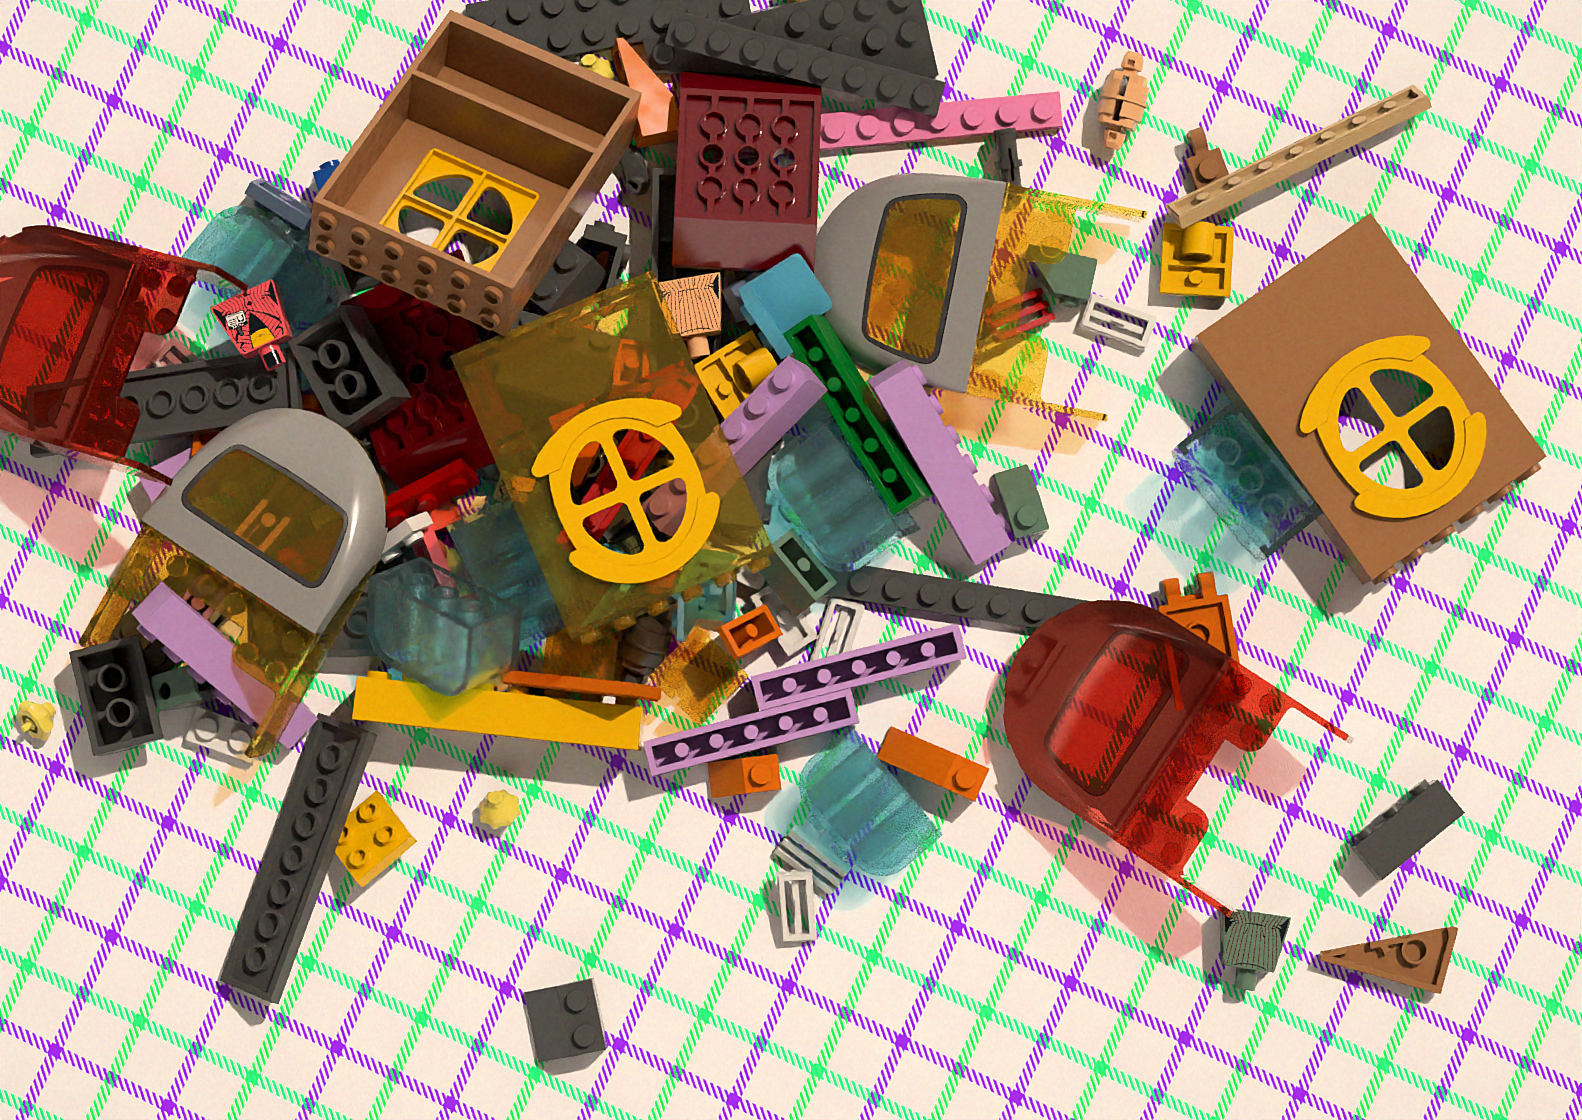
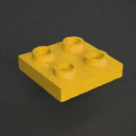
M1198 221L1181 229L1176 223L1164 222L1162 228L1159 294L1229 299L1231 294L1234 227L1215 226L1213 223Z
M751 330L693 365L690 369L698 382L702 384L703 390L724 421L778 365L771 353L760 344Z
M376 790L348 814L335 853L355 881L361 887H364L418 841L385 797Z

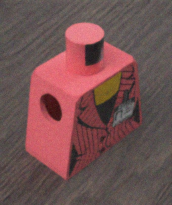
M270 279L210 307L212 313L243 357L250 359L260 355L267 371L274 370L286 363L279 345L292 339L293 336L280 287L276 281Z

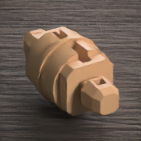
M1126 52L1121 63L1123 71L1111 70L1109 78L1105 79L1103 91L1099 96L1101 99L1097 110L1099 114L1098 121L1102 125L1108 126V130L1104 129L1102 140L1103 146L1107 149L1120 150L1126 137L1123 131L1135 132L1137 124H1141L1144 109L1147 108L1148 80L1138 75V72L1143 70L1144 59L1143 55L1137 52Z

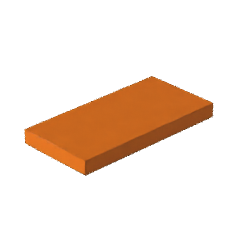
M505 669L502 670L501 678L503 684L532 689L655 702L661 699L662 691L660 687L631 682Z

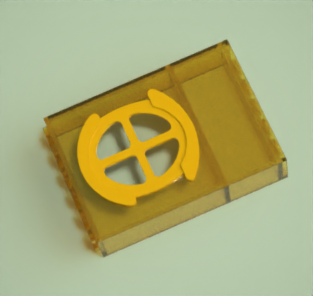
M653 270L507 332L506 336L498 335L450 356L570 638L575 643L581 641L584 646L604 638L602 632L615 627L617 632L637 624L635 618L648 612L651 617L670 610L669 603L682 598L684 603L704 595L702 588L716 583L717 588H721L737 581V573L749 569L750 573L753 574L771 566L770 559L775 557V551ZM624 429L645 433L658 440L670 451L674 457V463L664 470L634 481L628 476L613 441V435L617 431ZM591 442H598L601 444L617 480V488L587 503L576 505L572 502L570 491L571 474L574 464L586 445ZM674 479H681L686 485L687 492L686 510L683 520L671 539L666 542H659L656 540L640 504V496L644 492ZM618 503H624L629 508L644 543V549L640 553L633 555L609 550L595 541L583 527V520Z

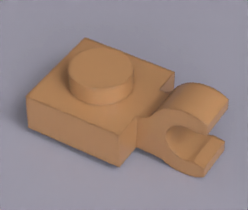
M1202 126L1188 131L1186 136L1194 156L1187 158L1185 163L1194 188L1197 190L1228 175L1229 172L1220 148L1209 150Z

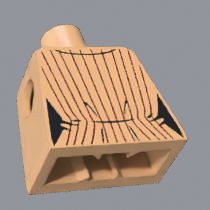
M720 272L654 283V293L672 342L686 341L689 359L691 360L710 356L707 337L721 334Z

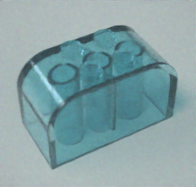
M234 206L219 212L181 256L188 265L228 298H232L270 279L276 281L282 294L293 336L292 339L331 313L338 305V286L334 277L320 262L323 257L308 249L309 243L305 239L301 238L299 242H296L293 239L296 234L278 217L274 216L272 220H269L261 212L251 207ZM290 339V340L284 342V344H286L288 347H290L289 344H288V342L291 341L292 339Z
M1233 402L1225 406L1171 451L1174 460L1188 480L1240 544L1259 562L1267 559L1323 514Z
M833 416L820 419L775 454L770 463L768 471L769 486L775 499L780 504L778 510L781 516L788 523L794 524L800 533L799 541L806 550H811L821 563L833 570L842 572L853 571L875 562L921 530L909 512L900 515H893Z
M507 492L456 515L446 527L509 655L559 632L566 626L582 598V583L576 571L579 569L574 567L569 561L570 552L555 543L563 529L557 518L551 519L547 509L537 498L524 492Z
M421 556L369 577L367 632L369 640L379 658L388 666L405 674L406 677L422 683L434 692L445 696H456L504 675L516 666L519 658L522 608Z
M851 725L817 752L802 769L799 779V791L803 803L812 813L807 820L820 835L825 831L829 833L835 841L830 847L843 862L850 858L859 869L868 874L889 876L898 873L943 836L942 832Z

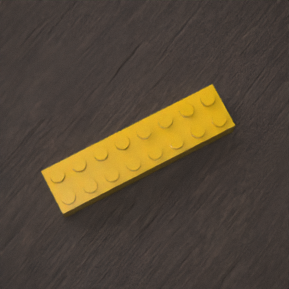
M367 670L366 677L357 676L352 719L359 721L641 751L646 709L638 707L639 701L636 699L616 697L615 704L603 703V697L600 695L580 693V699L573 700L568 699V693L555 690H545L544 696L533 695V689L518 686H509L508 692L497 691L498 685L473 682V689L462 688L463 682L459 680L438 678V683L435 685L427 684L428 678L424 676L402 674V681L392 680V674L387 672Z

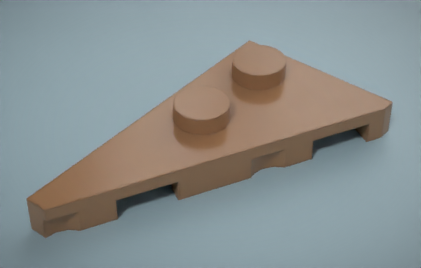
M1449 926L1320 951L1318 960L1441 994L1459 928Z

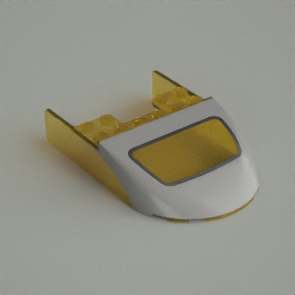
M901 173L882 177L865 184L847 196L832 211L816 238L814 275L833 303L832 308L822 315H825L856 368L871 376L877 375L904 359L911 367L917 364L927 381L926 384L922 385L924 389L1092 422H1107L1108 414L1047 403L1041 399L1048 347L1041 337L1017 331L1030 261L1054 265L1066 257L1076 211L1137 223L1146 219L1147 211L982 178L934 173Z
M268 409L250 414L234 422L218 433L190 458L153 501L139 522L143 525L78 644L85 648L109 642L133 598L142 603L161 581L182 599L187 591L242 628L232 648L233 661L242 671L270 688L275 694L273 703L244 755L249 758H255L271 754L380 561L388 528L385 527V505H388L382 477L378 476L369 458L371 455L363 444L341 424L324 415L304 409Z

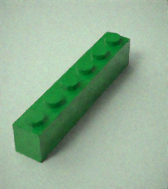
M811 314L784 332L783 336L797 359L807 365L828 389L821 397L891 513L893 515L906 514L934 495L825 315Z

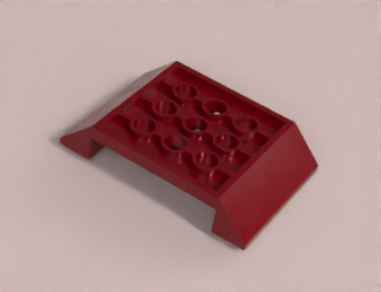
M681 72L672 268L765 272L789 256L797 253L803 257L814 273L822 100L820 85L789 77ZM714 150L722 155V159L718 163L711 164L704 160L703 155L707 151ZM750 152L756 155L758 161L753 165L747 166L742 164L738 157L742 153ZM780 154H786L793 159V163L788 167H780L774 162V158Z
M457 249L451 253H448L451 256H454L460 260L465 261L461 249ZM384 283L340 304L363 307L411 396L408 401L368 427L380 466L399 489L459 458L463 459L476 472L530 448L520 416L518 414H506L498 388L494 387L495 380L474 322L453 315L445 309L427 301L419 300L409 293ZM451 350L456 356V364L451 370H448L444 365V356ZM419 364H422L426 369V378L419 384L414 378V370Z

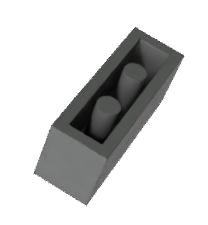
M1426 779L1420 781L1409 790L1412 797L1405 803L1400 805L1396 801L1381 813L1384 820L1374 828L1369 823L1353 836L1356 842L1350 846L1351 849L1377 880L1385 879L1465 813L1438 779L1432 780L1429 783Z

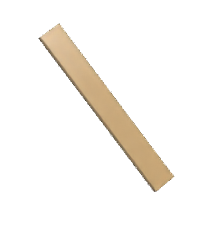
M1411 85L1166 205L1168 215L1181 229H1184L1432 108L1430 99L1415 85Z

